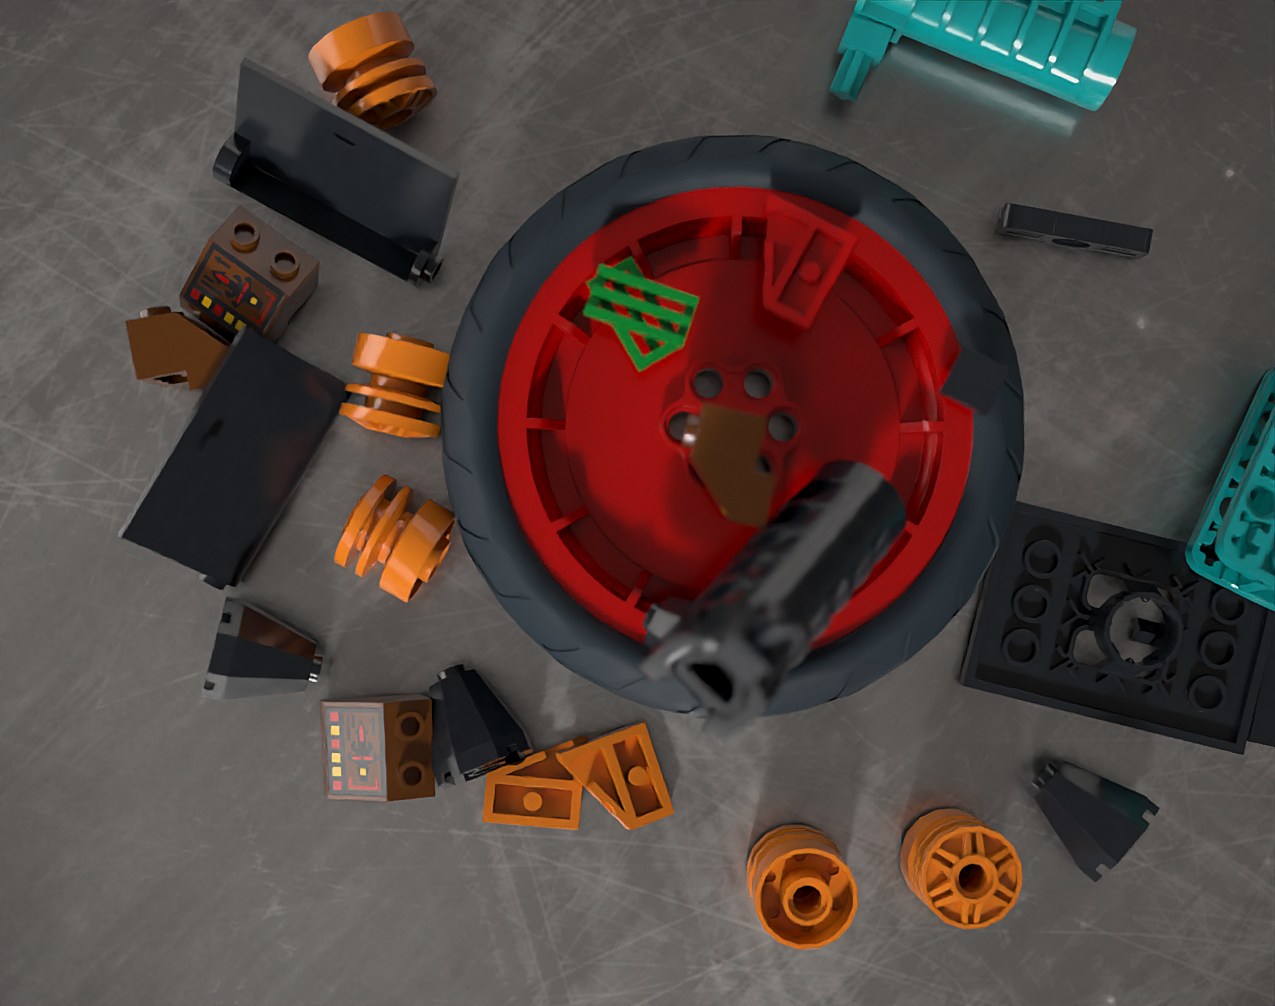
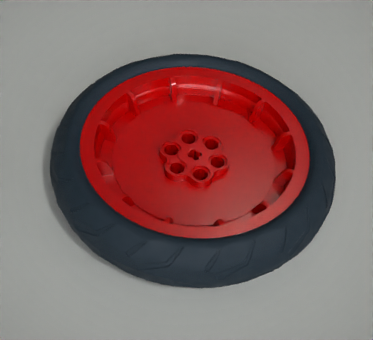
M770 135L696 136L659 143L604 163L555 194L532 214L504 246L498 250L480 279L463 313L451 348L440 404L443 468L450 503L463 543L473 563L510 617L557 662L582 678L625 699L655 709L708 719L705 715L708 709L701 706L674 675L670 678L663 675L654 682L638 667L640 662L651 651L645 643L647 630L643 629V621L651 606L657 601L663 603L668 596L695 601L759 529V527L725 519L703 482H700L694 474V468L688 460L690 448L682 447V440H678L670 432L669 423L673 416L680 413L698 415L703 403L767 417L759 456L768 463L770 468L769 474L776 475L767 519L807 484L823 465L840 459L865 464L884 476L899 493L907 513V524L903 534L888 553L874 564L868 578L853 590L852 597L848 603L832 616V621L824 633L811 642L809 651L803 659L789 669L786 680L779 687L778 693L766 706L760 717H770L806 710L842 697H848L864 689L911 659L933 640L967 604L1003 540L1016 503L1024 466V392L1016 349L1004 313L967 250L947 226L914 195L857 161L812 144ZM770 193L859 238V244L809 333L764 310L762 306L767 232L766 206ZM632 256L645 279L699 297L682 349L673 351L641 372L638 371L612 325L584 316L583 314L591 292L587 282L597 276L600 264L612 268ZM610 282L605 285V288L614 290ZM625 286L631 297L644 301L638 290ZM656 297L661 307L683 314L685 306ZM611 302L619 315L631 318L624 306ZM640 312L647 324L660 328L654 316ZM672 323L677 332L679 325ZM628 331L643 356L651 352L640 334ZM658 341L660 346L665 344L663 342ZM963 346L1010 369L987 416L984 417L938 393ZM705 371L715 373L722 383L720 393L711 398L700 395L694 386L695 377ZM760 372L768 377L770 390L767 396L755 398L747 393L744 387V380L747 374ZM783 414L792 420L794 433L789 440L779 441L770 434L768 426L773 415Z

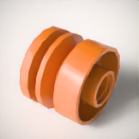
M392 11L376 12L362 16L338 27L314 45L307 56L323 91L337 93L331 104L381 131L393 128L418 114L437 95V89L432 79L424 76L426 74V67L423 61L417 58H409L414 50L413 41L400 15Z
M389 332L386 333L385 337L358 333L351 364L371 374L369 384L346 383L345 391L366 396L364 407L341 402L339 414L349 417L364 428L408 439L423 437L440 438L441 426L421 421L423 411L440 414V403L428 399L427 394L429 388L443 389L450 354L433 349L434 344L409 336Z
M383 474L371 489L359 499L350 513L342 530V537L334 555V562L344 568L349 567L360 552H362L355 573L360 577H365L370 573L378 562L384 564L385 567L381 574L379 587L408 603L417 593L423 582L428 583L440 566L450 547L451 541L449 537L457 521L453 511L432 499H428L415 514L409 512L414 489L409 486H404L391 502L397 480L387 474Z
M957 808L937 809L920 817L905 835L900 849V870L908 887L945 923L961 929L985 928L1001 920L1016 904L1022 887V864L1016 850L999 832L974 814Z
M804 824L783 825L766 833L752 848L746 864L747 887L764 930L776 941L795 949H817L837 940L849 928L858 908V886L838 847L821 830Z

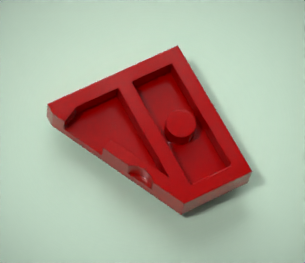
M770 193L766 206L767 232L762 306L764 310L809 333L859 244V238Z

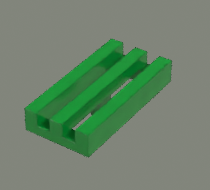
M632 256L612 267L644 278ZM596 277L587 282L590 290L595 283ZM607 280L606 284L610 282L615 291L630 296L624 285ZM639 291L644 301L661 306L655 296ZM600 299L599 305L602 309L618 314L610 301ZM625 307L631 319L646 323L639 311ZM654 317L661 329L677 333L671 322ZM612 325L639 372L665 358L673 351L680 349L666 343L660 346L657 340L641 335L651 351L643 356L628 330Z
M600 264L583 314L584 316L682 349L699 297ZM609 280L685 306L684 312L681 314L605 288L606 282ZM600 299L679 325L677 333L675 334L599 308Z

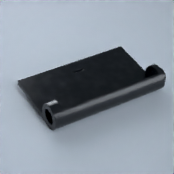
M245 57L240 63L234 133L221 147L212 169L213 178L417 288L424 281L431 284L441 269L444 258L438 256L460 173Z
M243 325L119 530L118 536L199 572L198 578L216 589L224 590L226 585L237 587L339 418L341 402L348 403L353 393L345 391L346 383L316 365L308 363Z

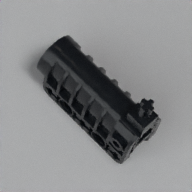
M840 459L823 465L807 484L767 519L765 529L759 528L646 655L638 667L654 682L663 675L670 678L677 672L711 705L710 709L705 713L708 720L702 729L718 745L755 722L778 693L779 687L788 676L789 669L803 659L809 651L811 642L824 633L832 621V616L848 603L852 597L853 590L868 578L874 564L888 553L903 534L907 524V513L897 490L884 476L865 464Z

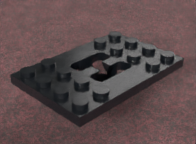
M1016 501L1003 540L988 566L959 684L1244 755L1275 629V611L1261 606L1193 571L1186 561L1185 550L1187 543ZM1200 546V551L1206 555L1204 561L1206 565L1209 562L1220 560L1213 549ZM1097 574L1114 577L1123 590L1108 598L1100 608L1091 606L1087 600L1091 579ZM1158 589L1170 592L1173 596V604L1168 599L1162 597ZM1140 597L1143 602L1153 601L1162 611L1165 622L1157 623L1137 618L1132 641L1154 646L1158 651L1144 657L1140 662H1134L1132 658H1126L1125 660L1121 658L1116 646L1111 642L1110 626L1112 625L1115 612L1124 604L1123 601L1127 602ZM1083 630L1093 631L1099 650L1107 658L1094 665L1077 662L1074 659L1073 650L1078 634ZM1156 669L1155 674L1150 678L1137 676L1144 671Z

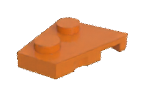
M636 722L555 753L557 760L626 829L634 830L675 813L645 722Z
M578 736L570 741L488 772L482 822L579 830L583 785L557 760L555 753L585 742L587 737Z

